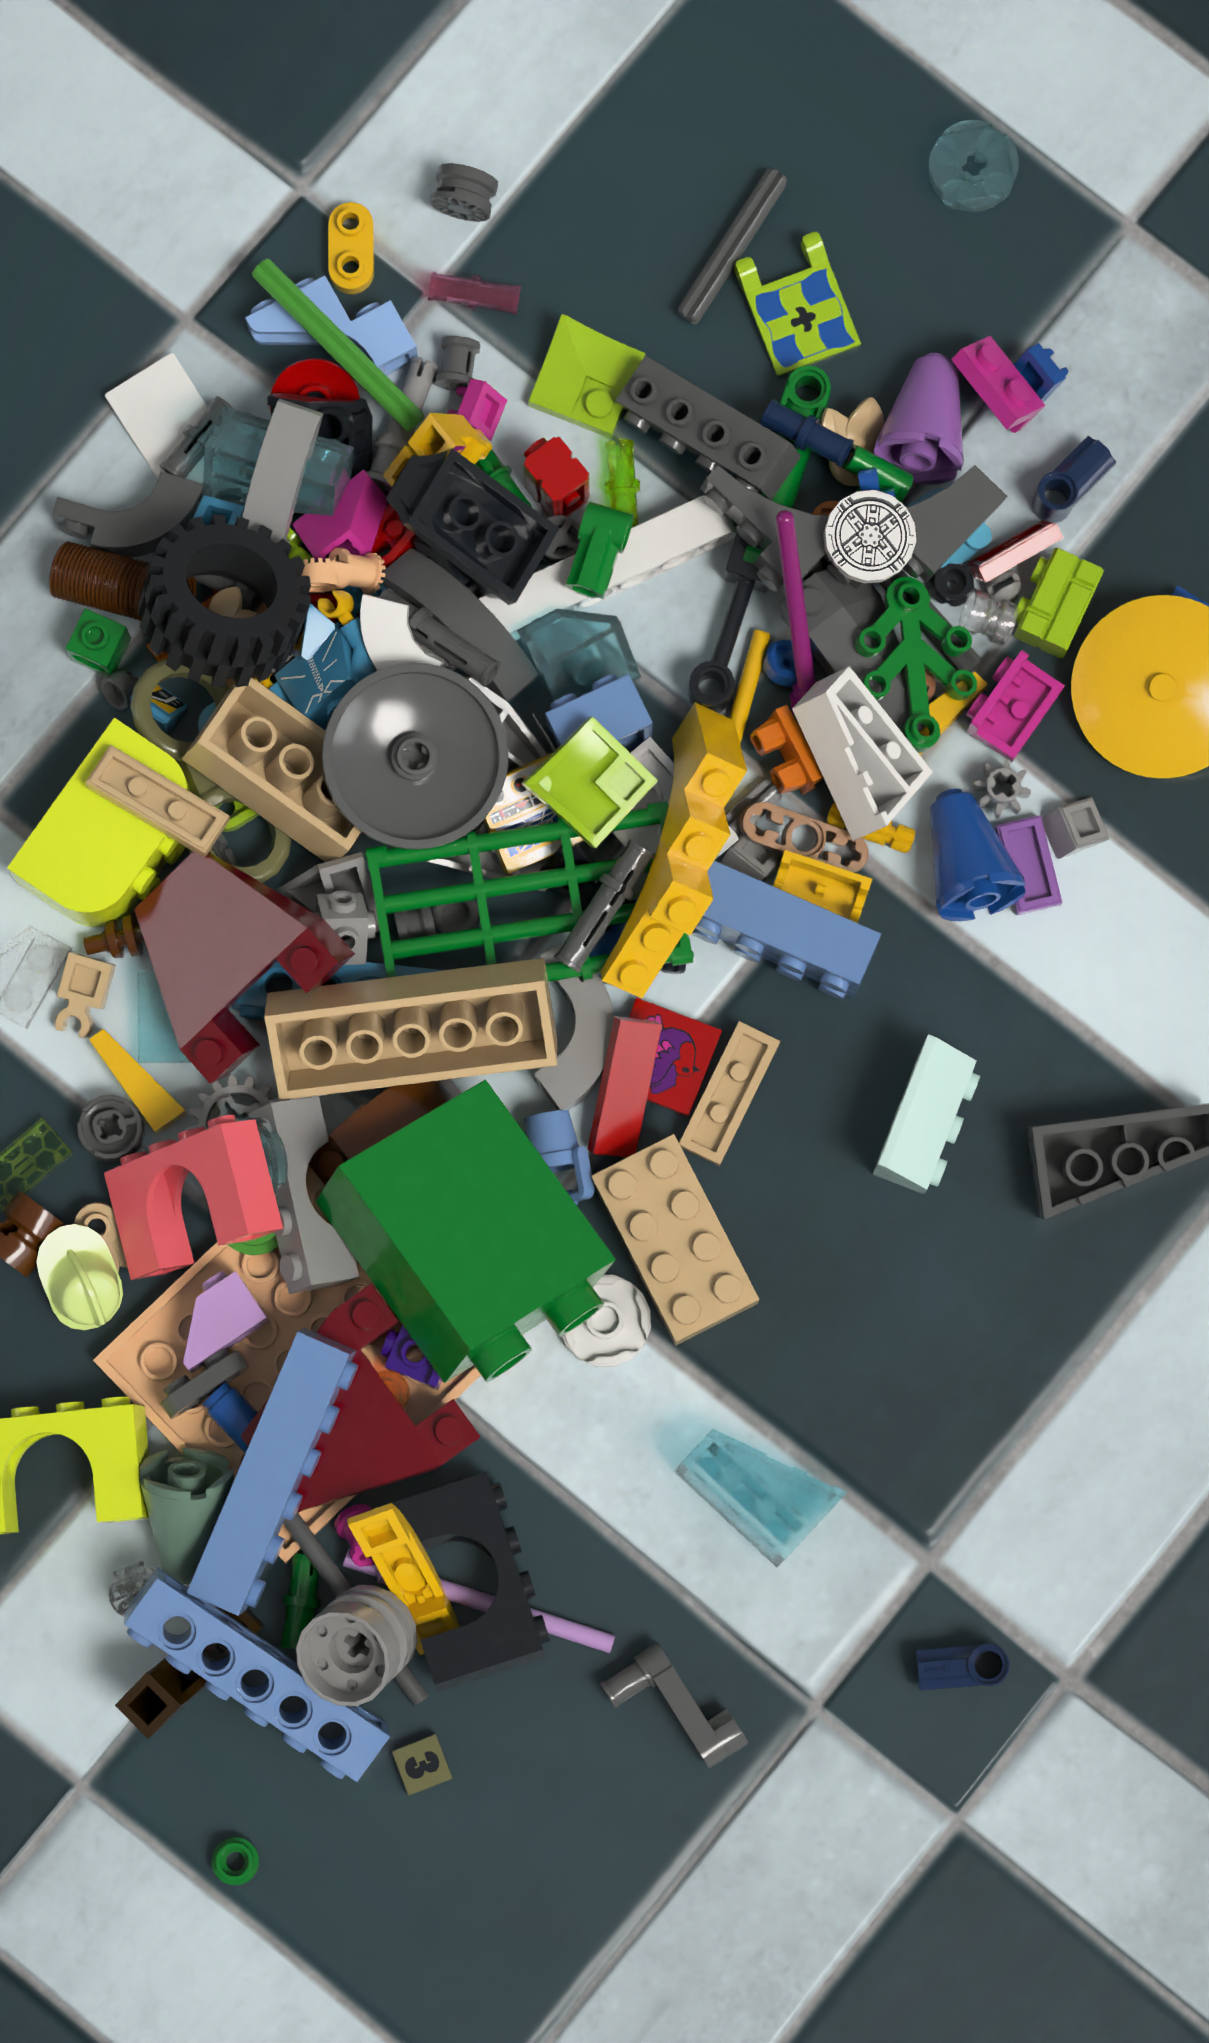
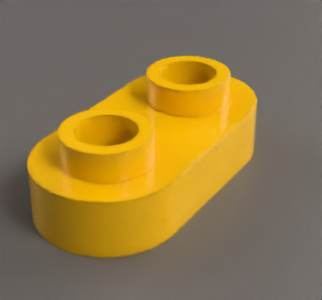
M354 202L344 203L336 207L331 213L328 222L329 275L334 287L345 294L363 292L370 286L374 278L373 218L367 208ZM354 218L358 220L359 225L355 229L348 230L343 227V222L346 219ZM353 261L359 265V268L354 273H347L342 269L344 264Z

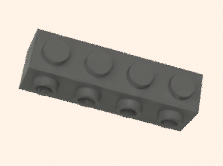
M646 355L615 400L626 412L623 419L637 430L646 434L648 429L651 428L662 435L659 441L673 452L682 455L687 450L698 458L695 463L709 474L717 466H720L746 488L771 501L801 458L798 451L786 439Z

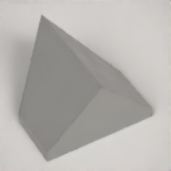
M362 852L318 864L277 888L292 901L311 912L316 911V894H331L336 891L362 893L367 911H374L376 932L380 931L374 892Z

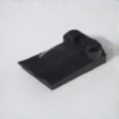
M453 448L433 455H412L386 496V500L397 512L405 527L473 578L477 589L483 595L489 598L501 599L507 605L518 601L560 529Z

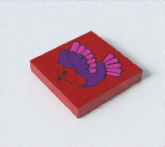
M636 997L628 1018L656 1020L662 1024L647 1102L689 1117L722 1030Z

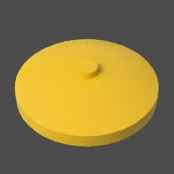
M1154 595L1130 601L1102 618L1093 627L1081 645L1074 663L1071 680L1074 712L1087 740L1096 751L1115 766L1130 773L1150 778L1181 777L1209 766V607L1203 603L1172 595Z

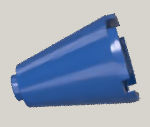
M950 789L940 793L936 797V801L930 806L936 907L941 918L948 921H969L976 919L973 911L988 907L989 913L992 915L1012 906L1026 893L1024 888L1026 886L1025 879L971 793L962 792L961 789Z

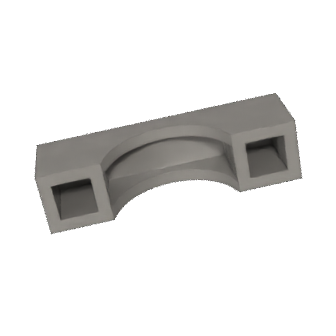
M319 1096L271 1102L249 1113L251 1120L256 1119L283 1229L273 1233L277 1237L281 1256L280 1272L287 1283L289 1294L336 1287L359 1278L354 1255L334 1227L316 1212L307 1193L306 1172L308 1164L314 1153L329 1141Z

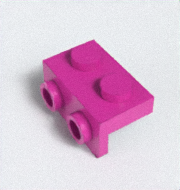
M991 336L962 348L951 359L1006 430L1010 429L1013 433L1022 430L1046 406Z
M1023 650L1020 651L1015 660L1009 656L1004 659L992 677L993 680L998 682L997 686L989 697L981 693L966 714L973 719L967 732L1010 762L1014 761L1065 687V685L1027 660L1029 654Z

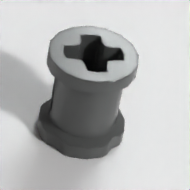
M445 336L441 341V348L444 350L441 373L437 374L435 383L443 389L456 391L458 387H468L470 379H474L472 378L475 355L480 353V342L469 337Z

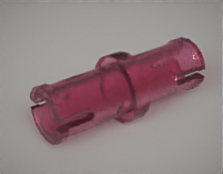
M432 271L428 301L436 300L467 305V310L476 311L477 307L511 312L517 315L521 285L514 286L483 281L480 275L474 274L472 279Z

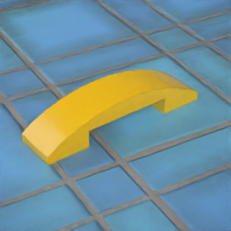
M389 1503L347 1519L348 1526L365 1557H372L390 1592L394 1593L408 1607L416 1623V1649L419 1655L425 1654L421 1639L460 1627L452 1605L427 1552L407 1519L394 1504Z

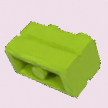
M1054 548L1050 559L1041 556L1030 578L1031 582L1037 584L1031 599L1024 596L1021 597L1011 619L1012 622L1019 624L1014 637L1033 647H1038L1055 657L1064 659L1103 575V568L1084 559H1079L1077 556L1060 548Z

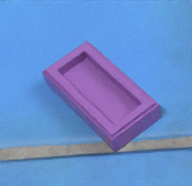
M1041 815L996 825L997 835L1025 879L1026 886L1024 888L1026 893L1014 904L1017 916L1061 906L1063 902Z

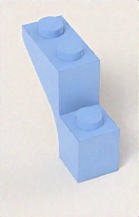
M326 276L317 280L312 277L307 278L296 284L386 376L410 364L409 362L412 357H418L417 346L391 300L382 305L375 302L365 306L357 312L356 319L350 321ZM267 299L252 308L251 315L245 317L248 330L254 341L258 344L320 345L274 299Z

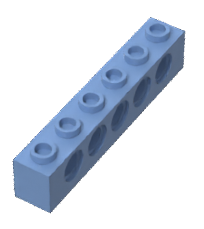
M157 1567L124 1612V1625L129 1627L126 1631L127 1634L144 1647L150 1648L154 1644L166 1652V1660L177 1670L185 1674H189L192 1670L206 1680L204 1683L205 1687L217 1697L227 1701L231 1696L245 1706L243 1712L257 1724L266 1727L270 1723L284 1732L281 1736L282 1739L295 1750L304 1753L307 1749L322 1758L320 1764L335 1777L343 1779L347 1775L358 1782L390 1738L388 1724L361 1705L338 1706L320 1698L305 1683L295 1660L216 1606L187 1594L188 1587ZM179 1616L185 1618L190 1623V1627L185 1633L174 1635L166 1631L164 1624L169 1618ZM212 1643L223 1644L229 1650L228 1655L219 1661L207 1659L202 1652L206 1646ZM257 1669L263 1671L268 1678L259 1687H249L242 1682V1676L249 1670ZM289 1696H299L306 1702L305 1707L297 1713L285 1712L280 1707V1704ZM336 1722L344 1727V1731L336 1739H326L318 1733L320 1728L326 1723Z

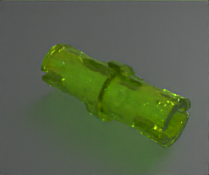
M619 439V446L616 445L615 440H610L605 443L609 478L608 481L604 482L605 492L607 495H610V508L634 515L633 528L639 525L636 493L640 492V481L635 478L634 441Z

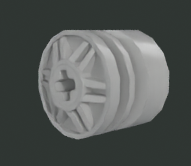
M354 1586L342 1591L301 1631L296 1647L298 1668L305 1683L320 1698L338 1706H358L369 1702L412 1659L417 1645L416 1623L408 1607L394 1593L378 1586Z

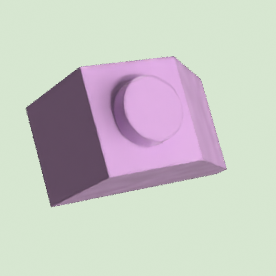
M223 1270L201 1285L204 1292L196 1297L183 1360L184 1365L191 1373L203 1367L202 1363L215 1353L225 1348L228 1350L270 1321L236 1271L228 1276Z

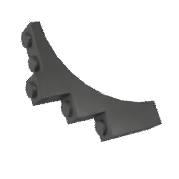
M974 465L948 488L916 505L906 507L915 523L916 543L912 557L902 569L913 578L920 576L927 582L999 508L1008 496ZM717 466L706 477L700 489L705 493L703 498L707 505L721 516L726 513L738 525L736 528L738 534L749 545L753 547L759 545L764 549L754 565L759 569L757 572L758 577L769 589L775 592L780 589L785 594L775 521L776 515L782 510L790 511L794 516L802 579L824 558L829 563L827 566L828 570L839 582L844 585L850 583L856 589L862 584L861 582L846 578L834 566L832 560L830 561L825 552L823 537L828 516L813 515L779 505L746 488L720 466Z

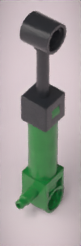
M806 365L798 367L787 379L780 404L807 418L813 415L820 419V424L823 412L829 403L831 391L829 377L816 366ZM801 386H812L819 392V397L810 402L803 401L796 395L795 391ZM776 433L777 435L789 441L794 446V441ZM795 448L801 455V458L773 498V502L793 508L810 454L813 452L807 448L804 451ZM738 532L724 576V580L734 583L735 587L711 661L703 662L694 668L689 680L688 696L690 703L693 705L696 702L717 713H721L728 708L732 701L735 681L731 670L728 668V664L752 591L756 590L763 593L768 591V587L757 575L759 569L754 565L764 549L759 545L757 547L749 545ZM706 679H715L723 685L724 690L719 696L707 697L700 692L698 686Z

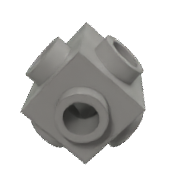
M349 891L316 894V911L313 913L323 918L355 953L344 965L366 964L368 938H375L376 923L374 911H367L363 894L351 893Z

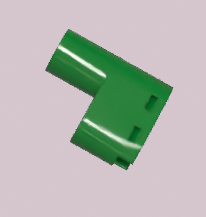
M853 444L848 458L842 465L843 469L858 476L860 470L877 468L880 489L894 487L896 499L899 502H902L908 493L914 479L913 474L856 444Z

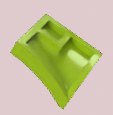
M562 314L528 400V406L612 439L624 411L615 400L646 353L611 339Z
M588 716L567 740L521 784L561 818L591 848H597L658 780L593 716Z

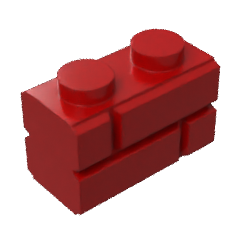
M553 437L549 441L541 438L524 452L525 488L537 503L541 502V508L548 517L554 515L569 517L588 503L590 497L589 472L577 458L572 457V451L560 437Z

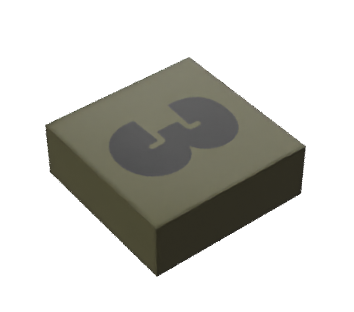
M436 1734L392 1751L408 1796L453 1779Z

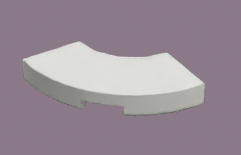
M368 594L362 595L360 608L361 632L368 655L377 670L405 663H426L442 667V660L427 654L414 640L409 626V605Z

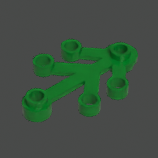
M900 577L894 580L886 589L884 598L886 611L872 627L865 628L856 637L855 648L863 657H875L885 647V637L900 622L901 643L876 671L868 673L861 681L873 697L879 701L890 691V682L905 666L910 718L902 724L900 731L918 753L929 750L940 737L939 724L929 712L925 668L946 686L949 696L958 701L967 699L975 692L977 680L968 670L957 671L922 640L920 624L941 641L944 652L952 657L961 656L971 647L972 636L962 626H950L929 607L930 596L928 590L919 580L912 577ZM903 592L909 593L914 598L915 604L905 602ZM951 635L958 636L962 640V648L952 644ZM864 636H870L875 640V649L869 648L865 644ZM956 679H961L967 684L966 692L957 688ZM869 680H875L880 684L881 693H876L870 689ZM918 723L927 727L929 736H923L918 732Z

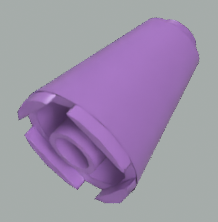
M929 353L915 360L874 445L873 454L913 474V483L937 485L950 482L956 478L957 471H961L964 463L958 368L947 356L940 353Z

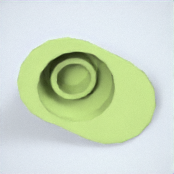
M70 1224L58 1227L48 1234L39 1247L36 1263L39 1278L53 1312L60 1322L72 1329L89 1330L106 1324L120 1308L123 1297L122 1282L108 1246L100 1234L88 1226Z

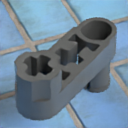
M658 1642L635 1655V1662L600 1683L615 1708L650 1685L653 1689L658 1687L709 1769L749 1744L727 1708L722 1709L706 1720Z

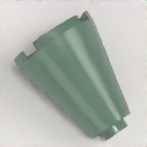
M183 1448V1456L169 1458L168 1450L160 1451L146 1458L140 1465L139 1481L162 1570L182 1584H190L232 1487L234 1471L233 1468L229 1469V1460L225 1456L211 1450Z

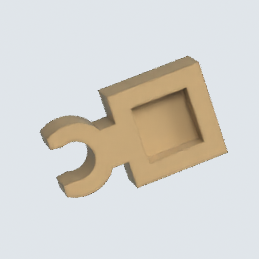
M75 952L68 953L57 997L67 999L69 1002L67 1008L63 1009L56 1017V1030L65 1031L68 1019L71 1016H75L81 1022L78 1036L86 1038L91 1034L93 1018L89 1013L90 1008L104 1009L116 964Z

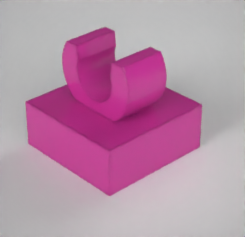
M470 379L468 387H458L455 393L462 398L458 411L448 409L447 414L463 415L474 429L481 430L487 439L492 441L507 399L486 381Z

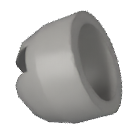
M1009 569L985 583V595L996 606H1009L1020 595L1021 580L1013 570ZM1008 578L1013 580L1014 583L995 593L992 586Z

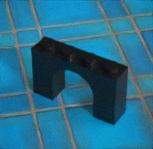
M487 1472L391 1502L407 1519L425 1550L446 1543H467L484 1551L494 1561L498 1569L499 1584L496 1597L490 1608L480 1618L470 1624L421 1639L437 1691L440 1692L546 1657L542 1644L550 1642V1638L542 1614L533 1617L528 1599L535 1598L536 1594L528 1570L519 1573L514 1555L522 1553L514 1526L504 1527L500 1511L508 1509V1505L500 1482L491 1484Z

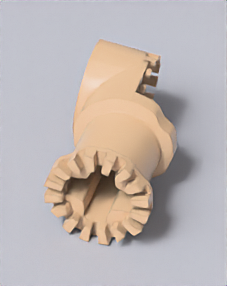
M335 548L331 551L329 558H325V562H322V558H318V562H315V558H310L311 563H308V559H304L305 567L301 575L310 577L311 588L309 592L312 593L330 592L351 586L360 588L363 593L375 594L376 590L381 588L379 583H383L381 577H385V573H382V570L386 568L382 565L384 560L377 553H367L364 556L350 554L345 548Z

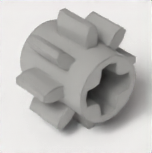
M1008 759L1004 761L1001 768L996 770L987 763L983 768L984 774L988 778L987 781L976 780L973 784L974 789L983 791V797L978 803L979 806L983 808L988 805L995 809L994 816L996 819L1007 808H1010L1017 815L1021 810L1020 804L1016 800L1017 797L1028 798L1031 794L1029 788L1021 787V781L1027 771L1021 770L1016 773L1009 769L1010 762ZM995 781L1000 785H1005L1006 783L1011 785L1009 797L1004 793L995 795L992 792L996 784Z

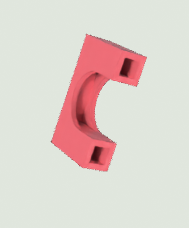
M235 1115L211 1119L207 1121L209 1129L205 1130V1127H199L177 1134L178 1142L172 1139L148 1146L149 1154L147 1152H138L120 1158L121 1166L104 1172L131 1280L166 1275L194 1264L181 1209L182 1188L189 1172L197 1178L204 1190L218 1246L252 1241L283 1229L256 1119L236 1122Z

